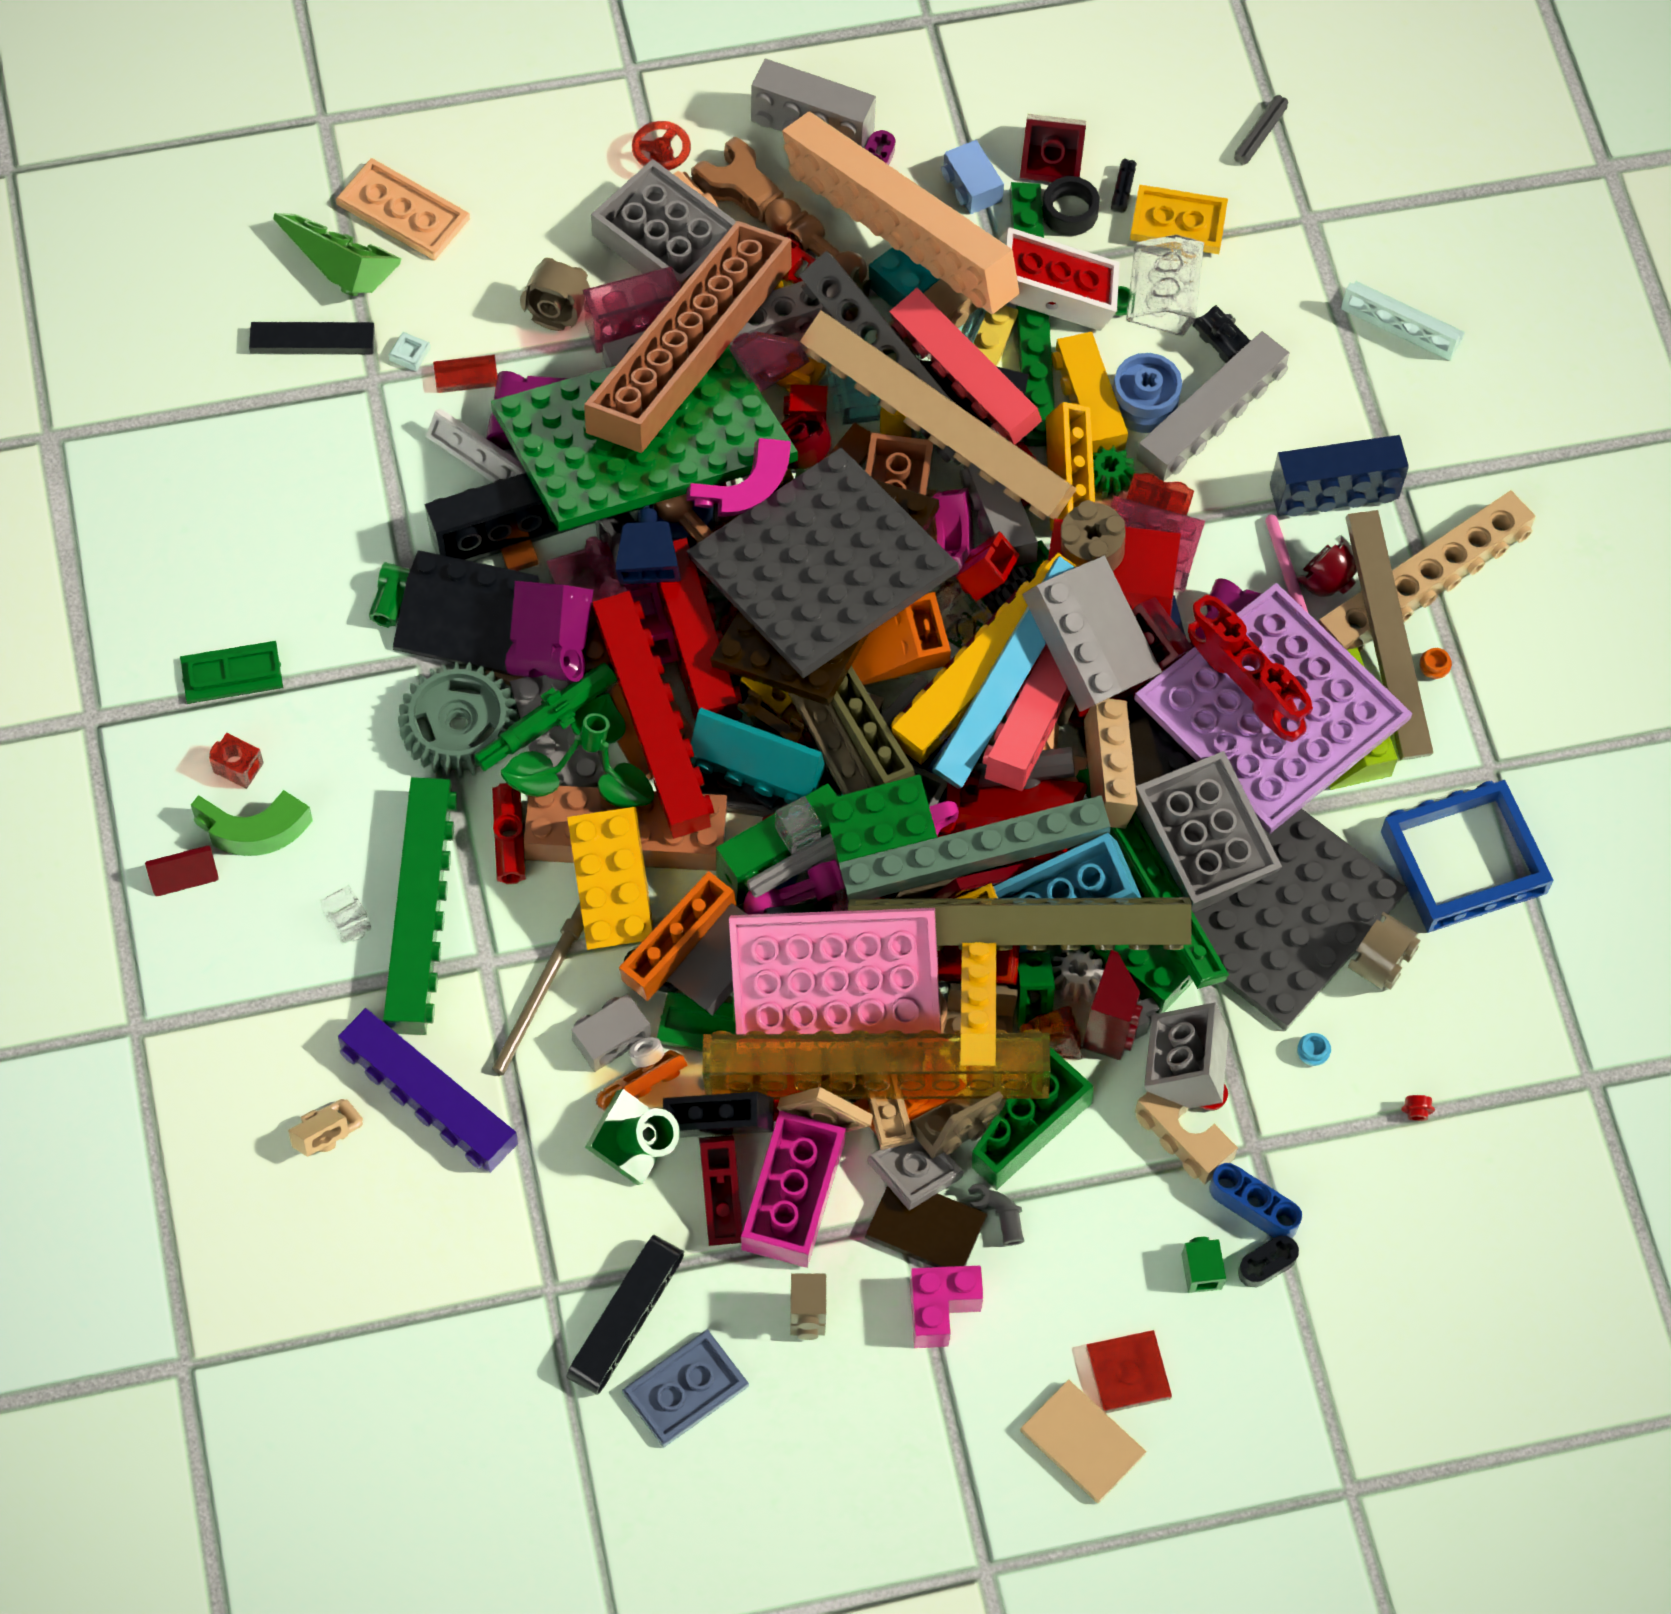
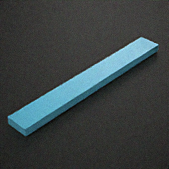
M1059 556L1053 562L1042 582L1076 567ZM1029 607L1026 608L931 770L957 789L963 787L1046 644Z

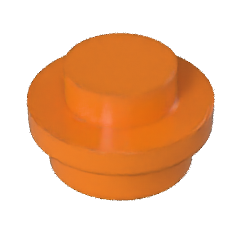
M1431 648L1422 654L1419 666L1422 673L1427 677L1441 679L1449 674L1452 661L1445 650Z

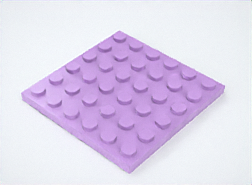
M1277 583L1248 604L1237 615L1246 625V635L1272 663L1285 666L1310 696L1313 709L1312 713L1304 717L1306 722V732L1294 742L1277 736L1254 713L1252 708L1253 701L1227 673H1220L1214 670L1196 647L1135 693L1134 698L1196 761L1225 751L1262 827L1269 834L1401 728L1412 716V713ZM1243 666V667H1244L1245 669H1247V670H1250V671H1254V670H1255V669H1254L1253 667H1251V666ZM1293 698L1299 711L1304 709L1305 704L1303 701ZM1287 717L1280 721L1282 728L1286 731L1291 732L1299 728L1294 720H1290Z

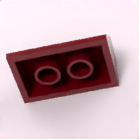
M1110 951L1090 1009L1082 1048L1121 1060L1124 1050L1131 1051L1143 1006L1137 1004L1140 991L1116 951Z

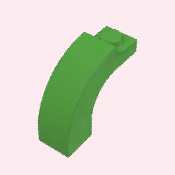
M285 790L279 794L266 810L249 817L230 815L200 795L190 804L194 815V822L209 833L212 846L234 855L258 856L278 851L295 841L313 822L310 806Z

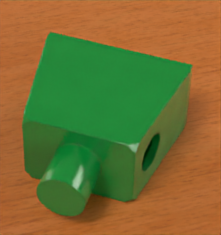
M1039 950L1032 953H1019L1017 986L1014 985V989L1017 990L1016 1014L1018 1030L1052 1029L1055 984L1050 954L1039 952ZM1030 990L1036 991L1040 995V999L1037 1002H1030Z

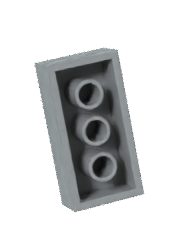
M767 58L762 62L751 84L752 122L762 127H769L782 132L783 129L810 111L864 149L869 137L874 133L875 95Z

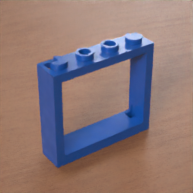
M1506 780L1495 783L1493 781H1486L1474 790L1467 792L1463 790L1455 791L1448 795L1446 799L1436 802L1434 800H1427L1408 811L1403 809L1396 810L1385 818L1380 831L1402 880L1408 888L1409 895L1427 933L1546 895L1554 881ZM1496 801L1531 875L1436 905L1402 831Z

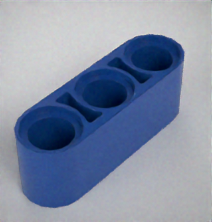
M1224 1163L1215 1169L1209 1185V1192L1214 1200L1273 1238L1278 1236L1293 1238L1296 1235L1302 1220V1211L1296 1203L1237 1165ZM1222 1178L1229 1179L1233 1182L1234 1187H1222L1218 1180ZM1250 1197L1259 1198L1263 1202V1206L1254 1207L1247 1199ZM1286 1216L1292 1221L1293 1225H1281L1276 1217Z

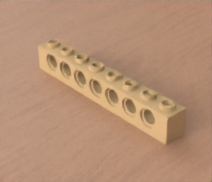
M1512 490L1392 570L1404 622L1419 607L1426 608L1431 605L1438 597V594L1445 589L1447 592L1453 590L1463 577L1469 573L1470 575H1475L1484 567L1485 562L1492 557L1494 559L1500 558L1514 542L1521 543L1533 532L1531 528L1536 515ZM1494 527L1501 528V529H1503L1504 531H1499V530H1497V529L1494 528ZM1471 543L1478 544L1480 547H1475ZM1447 559L1454 560L1457 563H1451ZM1423 575L1430 576L1433 579H1426ZM1362 591L1319 619L1318 623L1346 650L1358 647L1360 653L1364 649L1365 644L1372 640ZM1399 592H1406L1409 596H1404ZM1350 624H1356V625L1360 626L1361 628H1360V629L1353 628Z

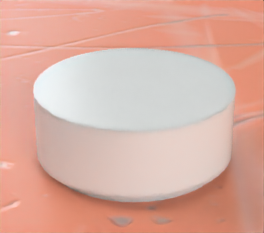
M654 1037L643 1038L635 1042L629 1050L632 1063L636 1067L651 1066L661 1060L665 1053L660 1040Z

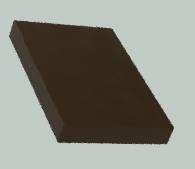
M887 1186L865 1234V1239L933 1267L966 1266L986 1221L987 1213L938 1193L909 1211Z

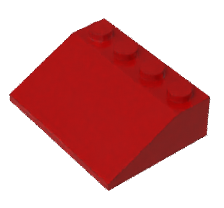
M1054 518L1048 556L1049 561L1057 553L1062 555L1061 526L1064 519ZM1125 527L1124 557L1113 573L1131 610L1140 603L1156 597L1171 617L1181 533Z
M1043 780L1037 786L1023 789L1022 792L1005 785L978 788V801L961 803L960 808H958L959 814L956 821L942 828L937 837L1081 801L1084 799L1087 785L1081 782ZM967 785L971 789H977V785ZM1067 849L1001 866H1012L1033 861L1036 867L1067 852Z

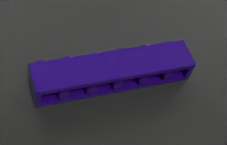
M367 1008L338 1035L341 1048L339 1052L349 1063L354 1065L357 1062L366 1069L364 1073L376 1085L382 1083L389 1088V1094L397 1103L402 1106L407 1103L415 1110L414 1115L421 1123L427 1127L432 1124L437 1128L443 1141L452 1148L456 1145L466 1152L465 1158L477 1169L484 1167L491 1173L518 1145L515 1130Z

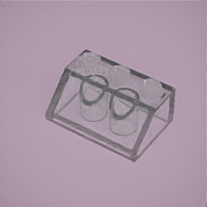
M1175 234L1135 244L1126 316L1127 322L1181 337L1185 335L1197 315L1204 242Z

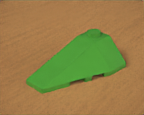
M274 213L273 220L329 281L340 286L341 291L345 294L358 296L359 293H372L401 263L400 257L372 244H368L366 247L353 243L354 237L327 231V226L297 214Z

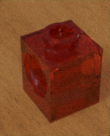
M227 732L221 741L214 743L209 753L213 773L245 789L249 787L264 764L259 748ZM231 757H241L236 762H228V759Z

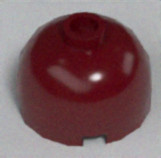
M805 412L799 413L781 423L784 431L798 451V461L788 463L787 469L808 470L827 456L831 448V434L824 417L820 413L813 412L815 416L807 417Z
M1342 534L1335 538L1338 542L1337 545L1335 544L1331 548L1327 544L1303 568L1305 572H1308L1305 576L1297 575L1296 579L1314 595L1329 597L1338 591L1344 595L1356 584L1353 577L1357 572L1352 546Z

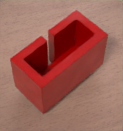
M1000 531L971 550L964 562L965 564L956 576L960 587L965 593L970 594L975 601H978L1006 581L1020 554Z

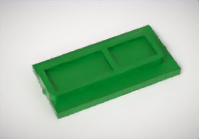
M276 641L180 656L183 674L182 682L184 683L187 704L284 688Z
M667 992L657 1034L661 1044L743 1060L756 1052L737 1051L736 1023L733 1022V1004L724 1002L712 1016L686 995Z

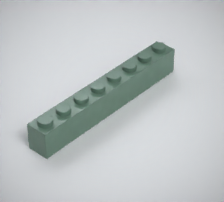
M1101 795L840 862V872L848 903L850 899H873L1079 846L1106 833L1110 834V823Z

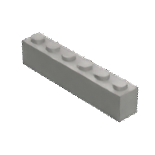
M1261 331L1139 442L1136 459L1163 481L1172 474H1179L1192 455L1198 456L1205 449L1208 440L1213 436H1220L1233 417L1239 418L1254 398L1258 400L1265 394L1268 385L1272 381H1279L1283 378L1289 368L1287 363L1290 352L1265 332Z

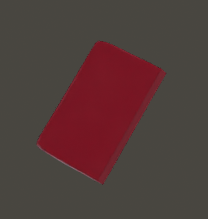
M208 845L145 862L153 893L157 897L219 880L213 853Z

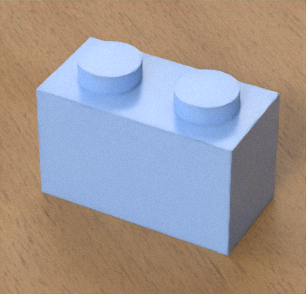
M977 140L944 152V164L941 166L942 175L947 183L951 182L960 205H965L970 215L1002 202L1004 183Z

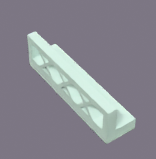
M1355 281L1354 284L1350 282L1346 288L1341 310L1451 361L1464 338V331L1358 281Z

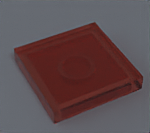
M1154 1330L1086 1345L1101 1408L1106 1414L1171 1400L1172 1393Z

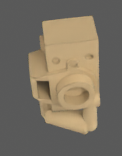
M340 1099L319 1111L313 1110L301 1116L302 1123L288 1131L292 1147L308 1157L318 1151L328 1152L336 1147V1141L345 1139L349 1133L362 1127L363 1118L348 1099Z

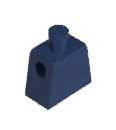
M645 508L639 510L638 523H626L623 525L616 561L619 585L681 581L669 522L657 521V511L654 509Z

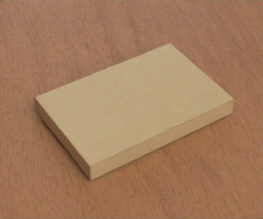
M1069 1379L1020 1429L1023 1435L1097 1504L1108 1495L1147 1452Z

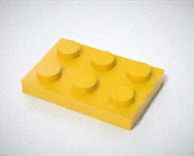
M1139 184L1130 240L1219 255L1228 198Z

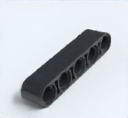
M655 1234L650 1237L573 1360L567 1372V1379L596 1395L601 1393L678 1269L685 1253L684 1250Z

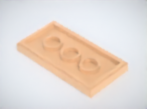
M373 158L364 165L336 198V204L434 261L470 220L469 212Z

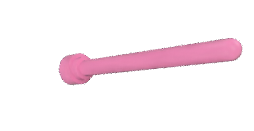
M1270 514L1266 517L1265 522L1288 593L1308 612L1278 519L1275 515Z

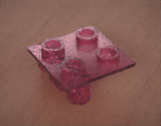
M596 536L589 537L585 541L584 549L546 561L555 584L594 590L592 602L627 591L625 585H620L618 581L616 562L608 543H603Z

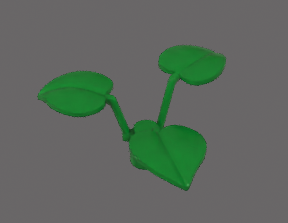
M609 693L591 700L575 712L574 718L576 721L571 724V729L576 736L573 744L557 766L553 767V763L548 756L536 751H528L516 755L509 761L506 767L501 769L502 778L513 789L529 796H546L558 789L560 780L556 773L563 769L577 747L582 745V748L588 752L602 751L604 770L607 774L600 777L598 790L607 802L619 807H637L648 805L654 799L653 787L647 776L638 767L625 762L617 764L614 769L610 766L608 756L609 744L619 741L624 736L626 725Z

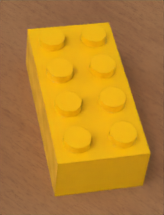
M636 807L567 817L587 950L643 942L654 930Z

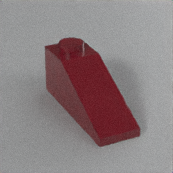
M733 1135L699 1138L708 1244L709 1246L741 1243L742 1222Z

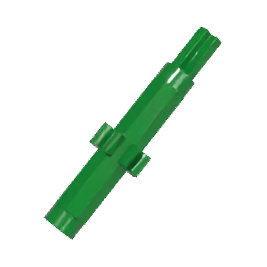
M603 662L595 669L584 674L580 681L571 683L561 691H555L552 687L540 696L542 699L540 706L508 727L506 731L498 736V739L474 755L475 762L483 771H486L507 755H512L521 748L526 747L554 726L560 725L562 729H565L576 721L574 712L617 682L614 672Z

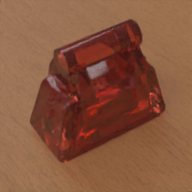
M1065 1006L1036 1016L1020 1027V1034L1029 1052L1038 1055L1040 1048L1046 1042L1062 1058L1082 1059L1081 1031L1071 1006Z

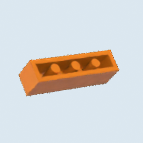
M708 871L619 966L622 981L648 1001L667 981L731 903L736 906L734 890Z

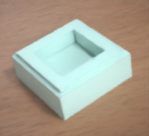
M402 331L388 354L389 361L417 372L431 349L430 342Z

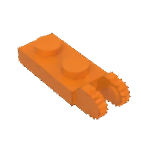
M669 1050L664 1053L662 1059L657 1063L647 1067H639L614 1081V1083L605 1087L603 1091L600 1090L597 1096H595L596 1105L605 1111L616 1091L624 1089L636 1099L647 1095L651 1091V1086L658 1082H668L680 1075L679 1070L685 1068L688 1064L682 1054Z

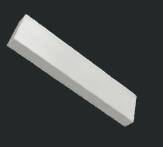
M442 408L434 411L425 437L494 483L499 479H507L526 472L520 461Z

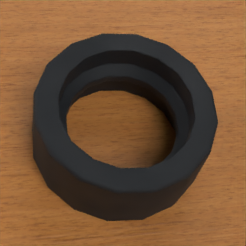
M1075 176L1058 178L1050 183L1044 192L1042 205L1044 221L1053 231L1062 235L1075 236L1083 234L1090 230L1098 219L1100 196L1097 189L1083 178ZM1076 196L1083 199L1089 207L1088 211L1082 215L1066 216L1053 207V202L1059 197Z

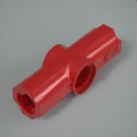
M500 783L492 788L497 882H503L506 885L518 884L520 881L526 880L521 793L507 783ZM508 830L516 832V834L510 837L502 835V833Z

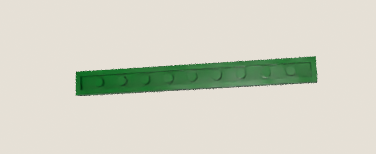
M1011 182L1009 188L1011 228L1044 238L1041 184ZM1016 305V309H1018L1020 372L1029 374L1025 396L1038 408L1042 418V422L1024 437V444L1028 446H1047L1045 417L1055 409L1049 315Z

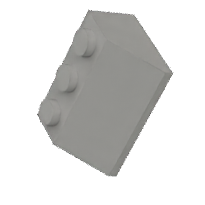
M1216 1002L1151 1015L1144 1084L1147 1092L1188 1108L1223 1102L1228 1028Z

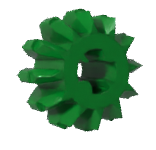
M1114 445L1108 451L1100 446L1097 453L1093 452L1095 493L1102 492L1103 499L1108 496V493H1111L1117 499L1121 491L1128 492L1132 481L1135 479L1136 472L1133 469V459L1127 458L1126 449L1118 453Z

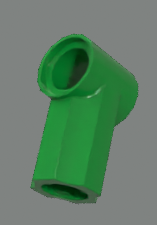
M384 562L378 577V591L369 612L370 620L379 626L386 628L396 626L407 577L411 568Z

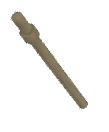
M580 901L571 918H567L560 930L562 935L492 1067V1070L500 1075L505 1074L573 941L579 939L584 929Z

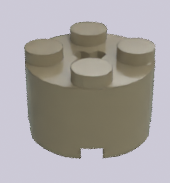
M544 258L532 272L521 294L520 305L524 312L528 309L533 315L531 320L546 329L563 331L566 326L570 325L572 328L576 325L590 297L591 290L587 281L588 275L580 267H571L552 258Z
M1091 500L1081 502L1079 506L1072 509L1066 515L1062 522V556L1077 567L1105 556L1112 571H1114L1122 562L1125 552L1124 519L1107 505L1095 503Z
M1383 912L1380 921L1376 920L1356 950L1360 953L1355 960L1351 959L1348 968L1378 988L1383 989L1386 987L1391 990L1401 976L1400 972L1403 967L1400 965L1403 960L1409 963L1420 947L1419 943L1421 940L1417 938L1418 933Z

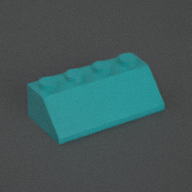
M699 709L691 740L694 757L690 759L694 767L699 766L702 773L711 775L713 772L722 773L725 775L724 779L734 785L742 786L743 782L754 786V790L761 795L772 797L774 794L785 798L784 801L789 805L822 787L827 776L822 752L706 709Z

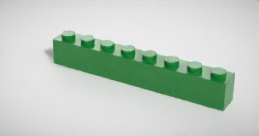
M411 777L383 1017V1022L397 1034L427 1035L428 1024L434 1023L435 1004L430 1003L431 992L437 993L438 973L433 972L434 962H440L441 942H437V933L444 930L445 913L440 911L441 901L447 900L448 881H443L444 871H450L451 851H446L447 841H453L454 821H450V812L457 809V792H452L450 779Z

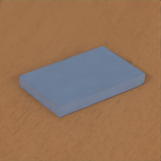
M707 1329L622 1389V1393L662 1447L665 1448L747 1389L749 1382Z

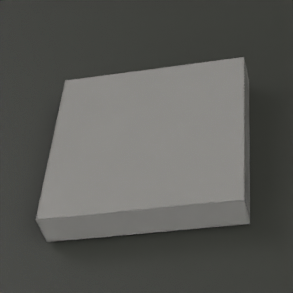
M915 1136L914 1143L885 1150L878 1149L868 1155L867 1159L869 1165L909 1211L963 1178L964 1174L961 1167L950 1155H946L945 1152L932 1159Z

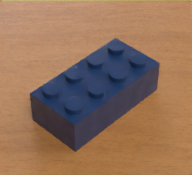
M1400 435L1277 452L1269 485L1278 516L1288 515L1295 517L1305 512H1328L1334 508L1347 506L1357 508L1368 503H1390L1395 499H1399L1409 464Z

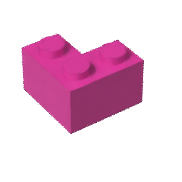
M981 1265L911 1268L910 1296L914 1348L949 1347L951 1336L949 1313L981 1312L983 1304Z

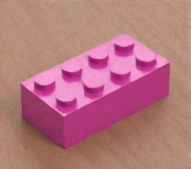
M779 1111L741 1235V1250L808 1268L844 1148L846 1128Z

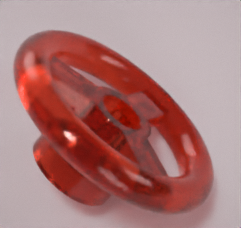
M654 121L638 129L632 139L631 149L633 156L643 167L654 159L667 170H672L687 160L691 151V141L687 132L681 126L669 121ZM667 130L662 137L656 138L654 141L642 140L649 132ZM677 135L681 139L682 150L675 158L671 141ZM641 150L650 153V160L643 155Z

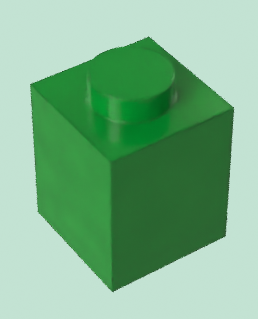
M1203 1236L1193 1238L1188 1243H1185L1181 1255L1188 1293L1222 1290L1226 1281L1220 1240H1210L1209 1237Z

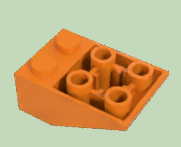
M935 592L927 593L869 633L852 664L863 685L944 667L950 661L951 650Z

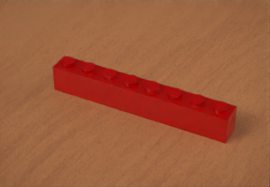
M626 591L592 602L600 633L673 839L710 828V815L714 814V808L709 794L703 796L700 786L704 785V780L699 766L693 768L690 758L694 757L690 740L689 738L682 739L680 730L684 729L683 721L679 710L672 711L670 702L674 701L673 693L669 683H662L660 675L664 674V669L659 655H652L650 647L654 646V641L650 629H643L640 620L645 619L640 601L633 602L630 591Z

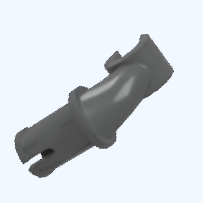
M983 1184L972 1185L968 1189L969 1194L981 1193L984 1197L981 1201L970 1202L971 1207L977 1210H984L990 1206L996 1210L995 1216L999 1217L1003 1245L1014 1246L1024 1243L1019 1214L1022 1212V1207L1017 1206L1006 1195L998 1191L989 1190Z

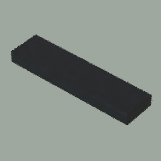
M251 322L249 350L250 354H374L375 325L374 322Z

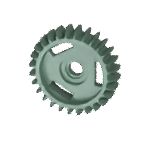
M457 662L454 663V668L448 670L445 664H442L441 672L437 674L430 668V677L428 679L419 675L420 686L410 683L411 694H403L404 704L399 705L400 716H398L400 737L404 740L406 751H411L413 760L420 759L423 768L432 763L434 774L440 768H444L447 777L450 775L451 770H457L458 776L461 778L463 770L469 769L474 776L475 767L479 766L474 760V755L498 739L501 733L519 720L516 701L512 698L510 688H505L503 679L496 681L493 671L484 676L482 665L476 672L472 671L470 662L465 669H460ZM468 689L479 692L480 695L451 690ZM427 717L435 738L434 741L428 742L422 736L417 723L419 718ZM456 717H463L467 719L468 724L465 728L457 730L450 726V722ZM490 726L495 729L488 739L473 748L471 747Z

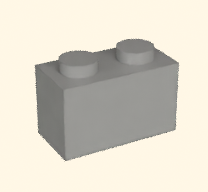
M628 993L621 998L614 997L608 1000L600 1011L592 1016L588 1014L581 1017L575 1022L574 1027L571 1028L573 1043L594 1072L628 1052L635 1042L651 1037L650 1023Z

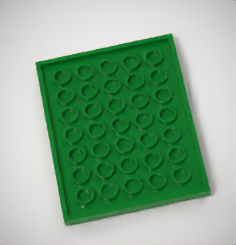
M730 344L642 453L586 433L584 404L617 365L491 401L493 414L559 532L687 494V488L691 483L718 485L748 476L753 467L754 443L758 438L791 441ZM792 442L789 463L798 461V451Z

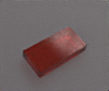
M495 355L433 362L437 393L496 387L498 376Z

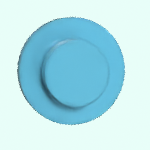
M1309 1033L1300 1039L1297 1053L1304 1063L1311 1066H1319L1329 1059L1331 1045L1322 1034Z

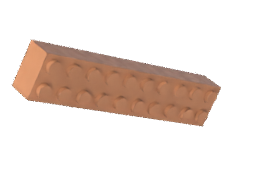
M736 221L584 404L586 433L642 453L791 269V239Z

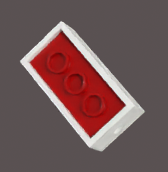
M1010 227L1000 237L999 241L1013 250L1020 293L1009 303L1102 331L1117 312L1120 262Z

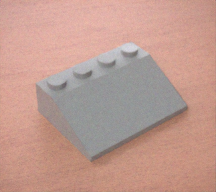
M654 159L649 161L591 213L592 236L672 297L676 295L736 223L733 218Z
M1105 556L1057 575L1022 594L1080 712L1162 673Z
M1225 751L1136 786L1138 806L1135 813L1184 897H1190L1193 913L1233 895L1282 868Z

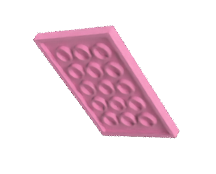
M935 908L730 915L729 928L737 1051L941 1045L942 1032Z

